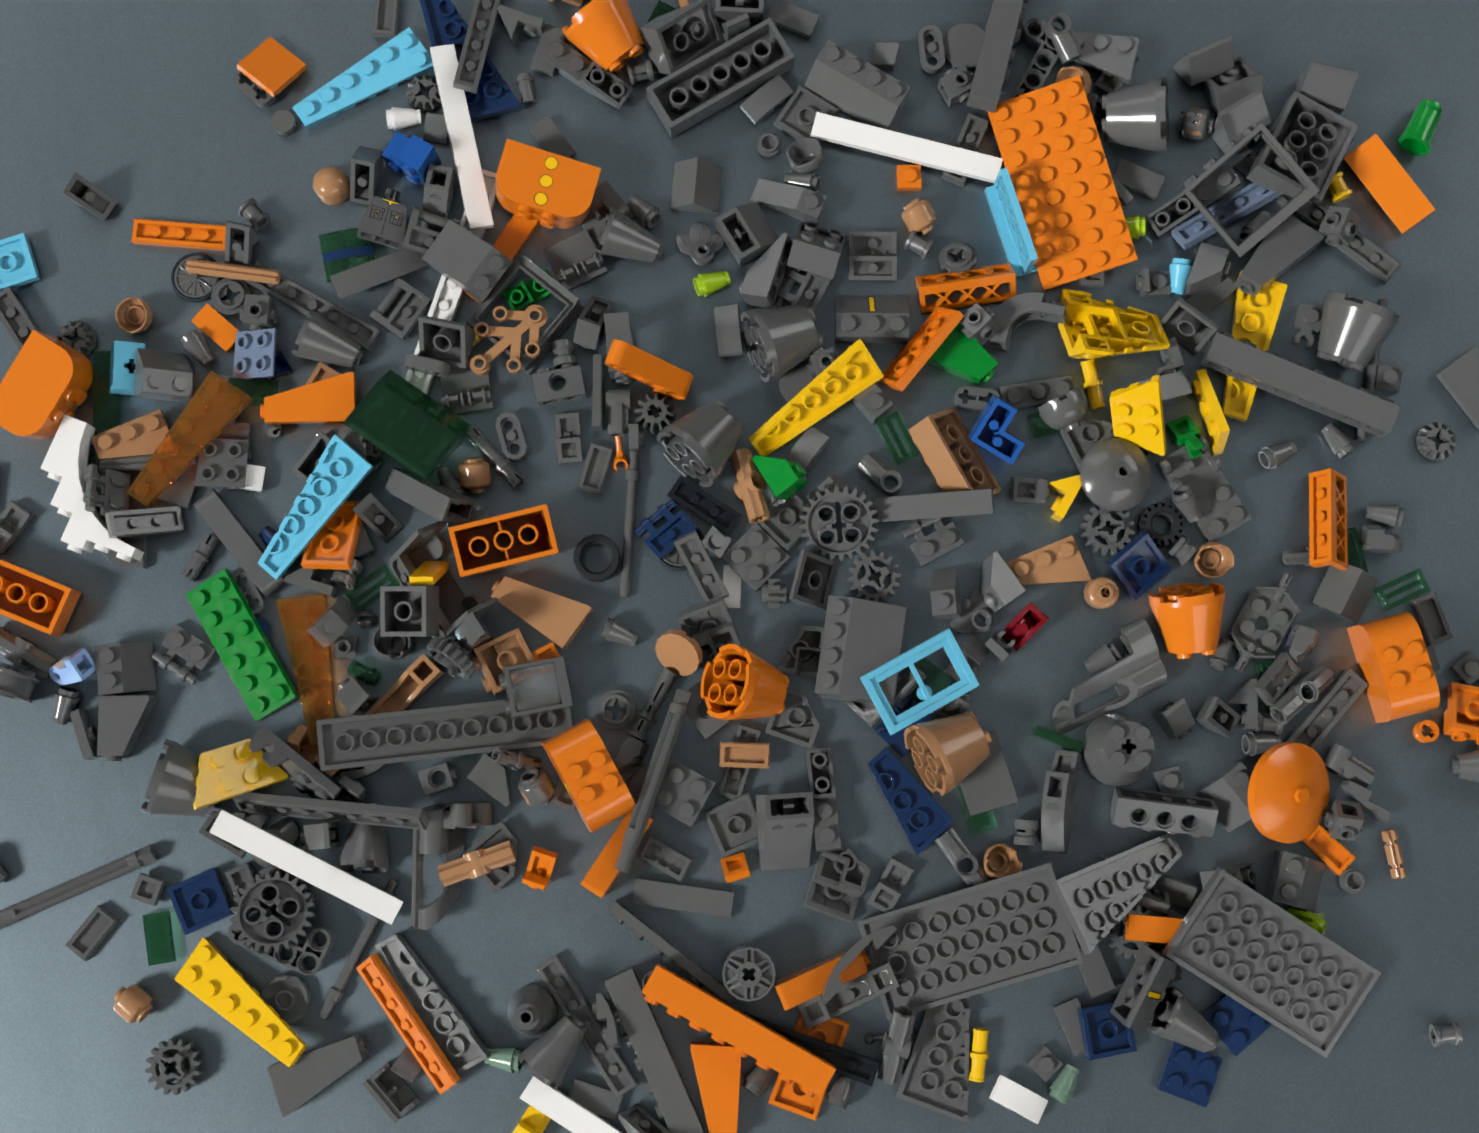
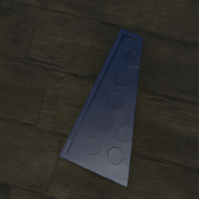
M420 0L432 47L454 44L459 63L468 25L462 19L451 0ZM486 55L477 94L464 91L471 122L522 109V105L503 80L489 56Z

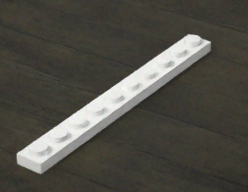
M482 169L492 213L497 198L495 193L497 173ZM464 211L460 226L469 231ZM486 229L469 232L482 239ZM442 275L427 316L454 321L463 295V289ZM419 341L414 355L420 356ZM408 369L401 393L425 401L434 376Z

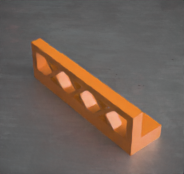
M1011 263L971 268L969 272L962 271L960 275L957 272L951 274L944 272L915 277L921 313L933 312L938 306L953 309L973 306L975 303L980 305L1006 301L1016 296V273ZM1010 282V292L1000 294L996 291L1000 284ZM977 287L987 289L986 293L981 297L972 295V292ZM956 290L964 293L959 300L952 301L948 298ZM936 294L940 297L935 304L926 305L925 295Z
M1332 468L1309 473V565L1314 568L1331 565L1339 570L1348 569L1347 477Z

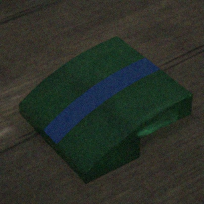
M358 228L334 231L318 236L327 283L332 282L331 275L375 259L372 242L358 238Z

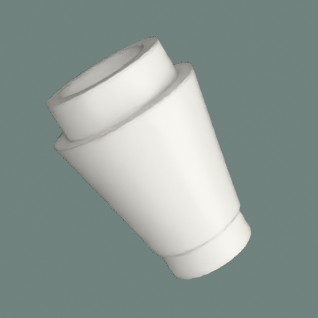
M391 107V109L386 110L388 129L397 131L421 124L420 109Z

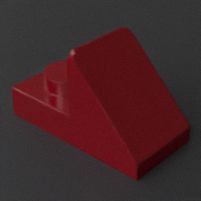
M1031 601L1004 628L1006 633L1002 638L1007 643L1015 638L1016 642L1012 647L1018 651L1049 620V617Z

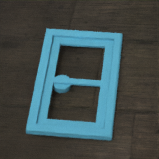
M949 628L860 677L890 735L895 734L979 686L973 671ZM943 647L960 680L932 696V689L924 685L913 663ZM909 667L919 685L916 692L917 697L924 701L896 716L879 682Z

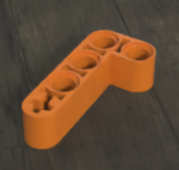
M617 339L612 340L604 362L605 365L653 387L654 394L659 393L660 397L667 396L671 400H686L694 377L687 371Z

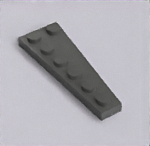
M399 932L375 945L386 968L457 1074L491 1056L488 1049Z

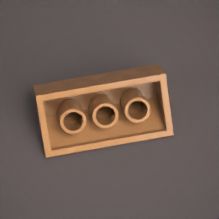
M955 407L929 415L908 429L914 444L917 445L926 465L933 473L937 485L943 492L993 489L994 496L1002 491L977 445L968 438L969 431Z

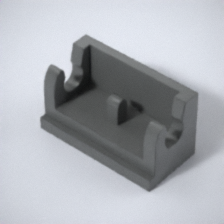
M388 1061L369 1077L363 1085L393 1122L396 1123L421 1100L401 1076L391 1071L392 1065Z

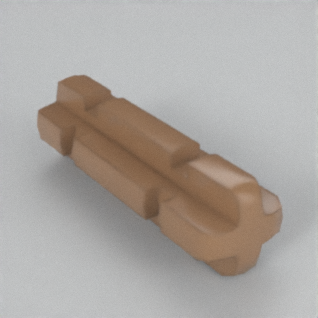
M1395 829L1384 830L1381 834L1383 842H1386L1384 847L1388 864L1392 867L1390 869L1391 877L1393 879L1404 878L1407 876L1405 867L1402 866L1404 861L1400 844L1396 841L1398 840L1397 831Z

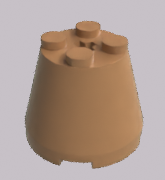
M971 711L916 723L904 731L905 747L912 751L911 754L916 763L913 767L916 773L932 793L938 791L941 796L951 792L990 755L988 744L992 742L987 730L981 729L975 715Z

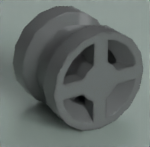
M1182 535L1167 553L1170 556L1177 557L1179 563L1184 565L1194 555L1199 546L1195 543L1191 544L1187 541V537Z

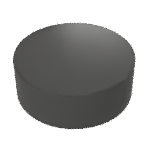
M279 110L271 118V125L279 135H289L296 129V119L287 110Z

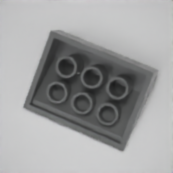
M1296 90L1283 104L1269 132L1320 190L1309 199L1310 201L1318 203L1322 201L1358 125ZM1264 141L1246 179L1266 190L1294 197L1304 187Z
M829 595L814 693L823 699L873 704L860 677L902 654L908 608L854 597ZM899 672L879 682L883 693L892 706L895 704Z

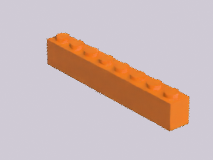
M658 963L641 992L645 994L644 999L655 1006L658 1003L667 1007L666 1012L677 1019L683 1016L690 1021L688 1025L699 1032H702L703 1029L712 1033L711 1038L722 1045L725 1042L734 1046L733 1051L744 1058L750 1055L757 1060L756 1065L766 1071H769L770 1068L779 1072L778 1077L789 1084L792 1081L800 1084V1090L811 1097H814L815 1094L820 1097L823 1095L836 1071V1067Z

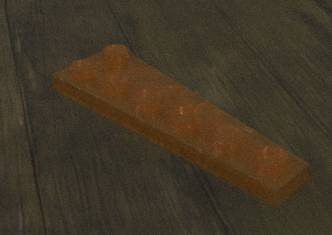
M210 371L126 493L145 506L150 507L170 487L174 480L188 468L189 463L196 456H199L213 439H216L222 433L221 430L251 403L253 398L213 371Z
M327 595L276 599L282 629L287 641L288 653H290L293 665V674L296 677L300 702L303 706L305 723L309 727L311 745H318L316 720L336 718L331 646L323 648L306 630L328 609Z

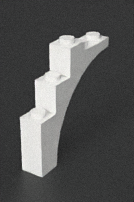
M64 414L40 468L48 472V478L60 482L50 504L59 508L57 513L70 518L60 541L69 544L67 549L82 554L83 550L92 553L96 549L107 554L109 550L117 552V558L130 562L132 558L141 561L144 554L143 551L127 544L120 537L109 538L107 524L102 519L97 508L93 512L85 510V503L83 502V493L86 491L84 475L88 469L89 450L92 442L90 437L94 436L96 428Z

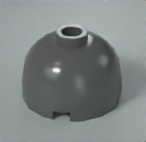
M1078 387L1043 404L1037 410L1044 423L1050 428L1056 430L1066 428L1067 432L1081 426L1079 421L1087 413L1088 402L1082 388Z

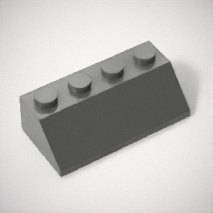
M830 40L826 42L816 58L803 86L857 122L889 130L907 101L911 89L908 85Z

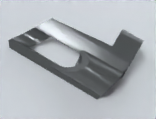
M1139 618L1121 628L1122 635H1120V639L1126 650L1124 653L1126 657L1072 688L1070 697L1056 705L1051 720L1058 734L1063 735L1113 709L1127 705L1166 685L1167 672L1162 660L1159 658V649L1152 631L1144 618ZM1113 685L1115 686L1119 697L1077 718L1075 717L1074 706Z
M454 802L421 808L429 824L427 830L413 829L411 926L420 930L431 928L445 916L448 906L460 898L461 881L446 887L442 883V894L432 903L423 905L424 854H443V864L462 858L465 847L466 828L492 827V802Z

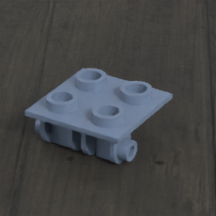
M276 328L236 332L233 380L246 379L247 382H256V378L274 377Z

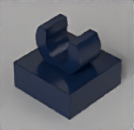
M275 351L274 377H265V380L287 376L293 371L281 351Z

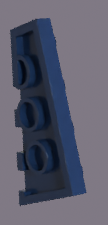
M887 747L867 764L916 855H919L954 822L953 819Z

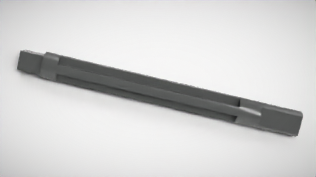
M677 689L673 702L670 704L636 800V805L622 840L623 844L614 869L629 873L637 847H639L687 711L691 693L685 690Z
M148 845L0 910V929L155 862V850L151 845Z

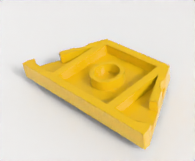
M1160 375L1152 376L1150 381L1143 384L1136 382L1127 388L1112 391L1109 399L1114 437L1128 440L1143 449L1165 456L1166 439Z
M250 738L201 753L199 756V773L196 779L197 789L193 808L196 810L285 781L289 777L279 766H267L268 763L262 760L264 754L262 750L251 753Z

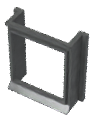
M522 254L518 263L474 315L467 320L466 324L473 329L477 323L483 322L485 317L504 296L502 293L510 289L523 272L554 295L566 306L539 337L540 355L536 358H530L527 354H520L522 369L530 375L550 352V343L560 340L580 316L584 307L581 306L579 298ZM480 327L478 331L483 334L486 332V327ZM488 336L486 338L496 344L503 337ZM511 345L506 350H504V352L509 356L511 351ZM532 346L528 352L534 354L537 348Z

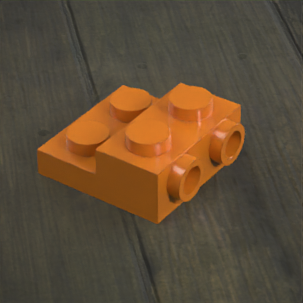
M1451 682L1448 685V708L1444 711V734L1450 735L1454 741L1461 742L1470 739L1475 740L1476 744L1479 745V687Z

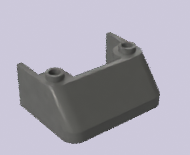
M438 521L416 530L390 558V569L400 586H412L409 582V576L424 561H443L441 557L446 553L447 545L445 539L440 535V531L449 522ZM448 570L433 585L439 586V637L441 639L451 637L469 613L474 612L479 617H483L499 600L495 597L483 602L476 595L465 597Z

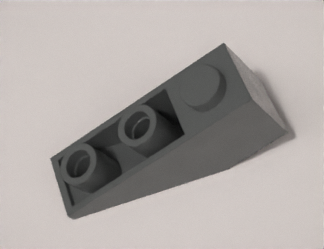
M429 164L424 187L422 211L449 219L457 181V175L452 167ZM421 221V227L439 233L444 228Z

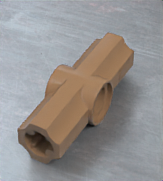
M743 448L733 451L730 456L737 481L734 483V491L744 502L749 522L756 524L770 518L763 490L766 489V480L756 470L750 448Z
M509 840L487 849L475 850L462 855V858L449 861L437 867L440 880L444 887L468 878L474 879L492 872L493 869L517 861L513 845Z

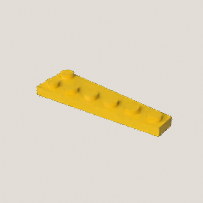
M1274 281L1255 297L1237 288L1231 335L1234 336L1233 339L1240 342H1251L1262 351L1268 350L1288 285ZM1226 375L1222 404L1224 416L1242 422L1247 421L1257 387Z
M861 339L849 346L843 354L748 438L760 456H768L884 377Z
M203 937L174 980L287 1067H293L308 1045L285 1020L279 1017V1014L273 1007L268 1005L259 996L260 993L247 983L243 978L244 976L238 970H235L214 943L207 937Z

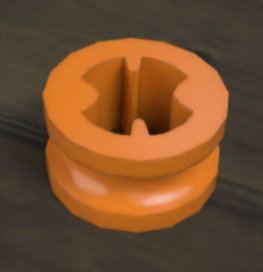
M1431 720L1420 721L1414 726L1413 735L1419 742H1432L1439 736V727ZM1422 727H1430L1431 732L1428 733L1431 736H1423L1422 731L1424 729Z

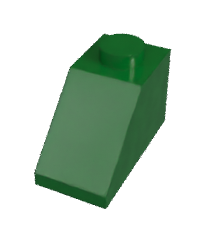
M757 455L752 457L755 465L777 498L787 500L809 483L804 476L806 474L805 469L798 462Z

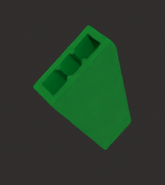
M958 323L926 364L976 385L982 380L987 383L996 374L995 368L998 363L975 338L970 341L961 331L964 327Z

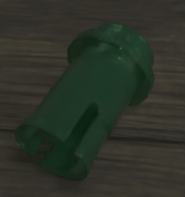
M356 660L350 663L347 670L348 675L364 681L367 686H375L381 677V673L378 672L377 668L371 669Z

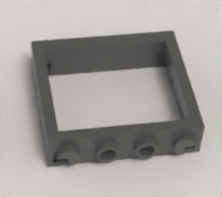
M1252 123L1242 132L1244 137L1237 143L1232 140L1222 149L1224 154L1220 158H1211L1202 166L1205 171L1198 177L1194 173L1183 183L1186 186L1182 189L1183 193L1238 257L1243 256L1320 191L1263 123H1259L1257 126ZM1257 135H1260L1304 189L1240 243H1237L1193 190Z

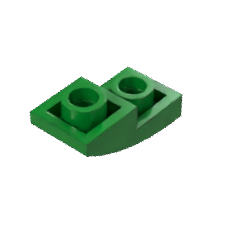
M546 269L543 270V271H545L548 275H550V273H549L548 270H546ZM532 278L526 282L520 281L502 293L514 311H524L527 307L536 305L552 296L550 292Z

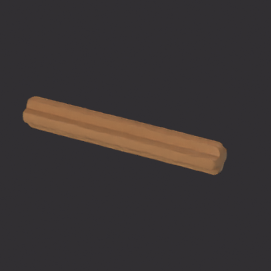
M188 259L186 262V271L193 274L276 285L280 283L281 273L278 270Z

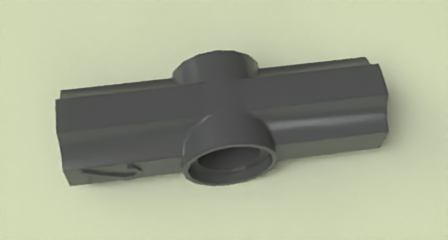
M0 627V653L5 655L4 658L20 667L32 670L41 677L49 679V668L59 660L38 649L35 643L21 636H15Z
M1318 664L1295 685L1288 687L1285 694L1269 707L1272 718L1282 725L1287 724L1304 707L1315 702L1319 694L1334 681V674L1330 668Z
M952 827L934 840L968 888L991 881L978 864L977 859L970 853ZM963 858H969L972 862L969 871L963 872L959 867V863Z
M900 1005L899 1007H894L889 1030L885 1031L883 1037L882 1058L877 1075L878 1079L886 1084L893 1085L894 1083H899L904 1061L908 1059L910 1054L911 1033L916 1019V1011L911 1010L907 1006Z

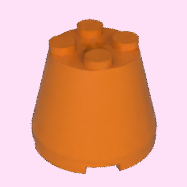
M592 0L571 18L573 24L570 27L566 25L562 29L563 34L571 43L605 71L608 70L615 74L626 66L624 63L630 57L635 59L645 51L642 47L644 40L627 0Z
M1195 582L1160 587L1157 594H1154V592L1148 593L1149 605L1166 649L1170 654H1177L1178 659L1191 658L1194 653H1201L1202 655L1217 653L1216 648L1219 643L1226 596L1223 584L1211 582L1209 587H1205L1204 584H1195Z
M726 644L719 648L720 652L712 662H707L701 679L700 694L701 698L705 699L708 708L707 713L710 716L722 720L768 718L783 712L787 687L789 685L788 676L747 648L736 644Z

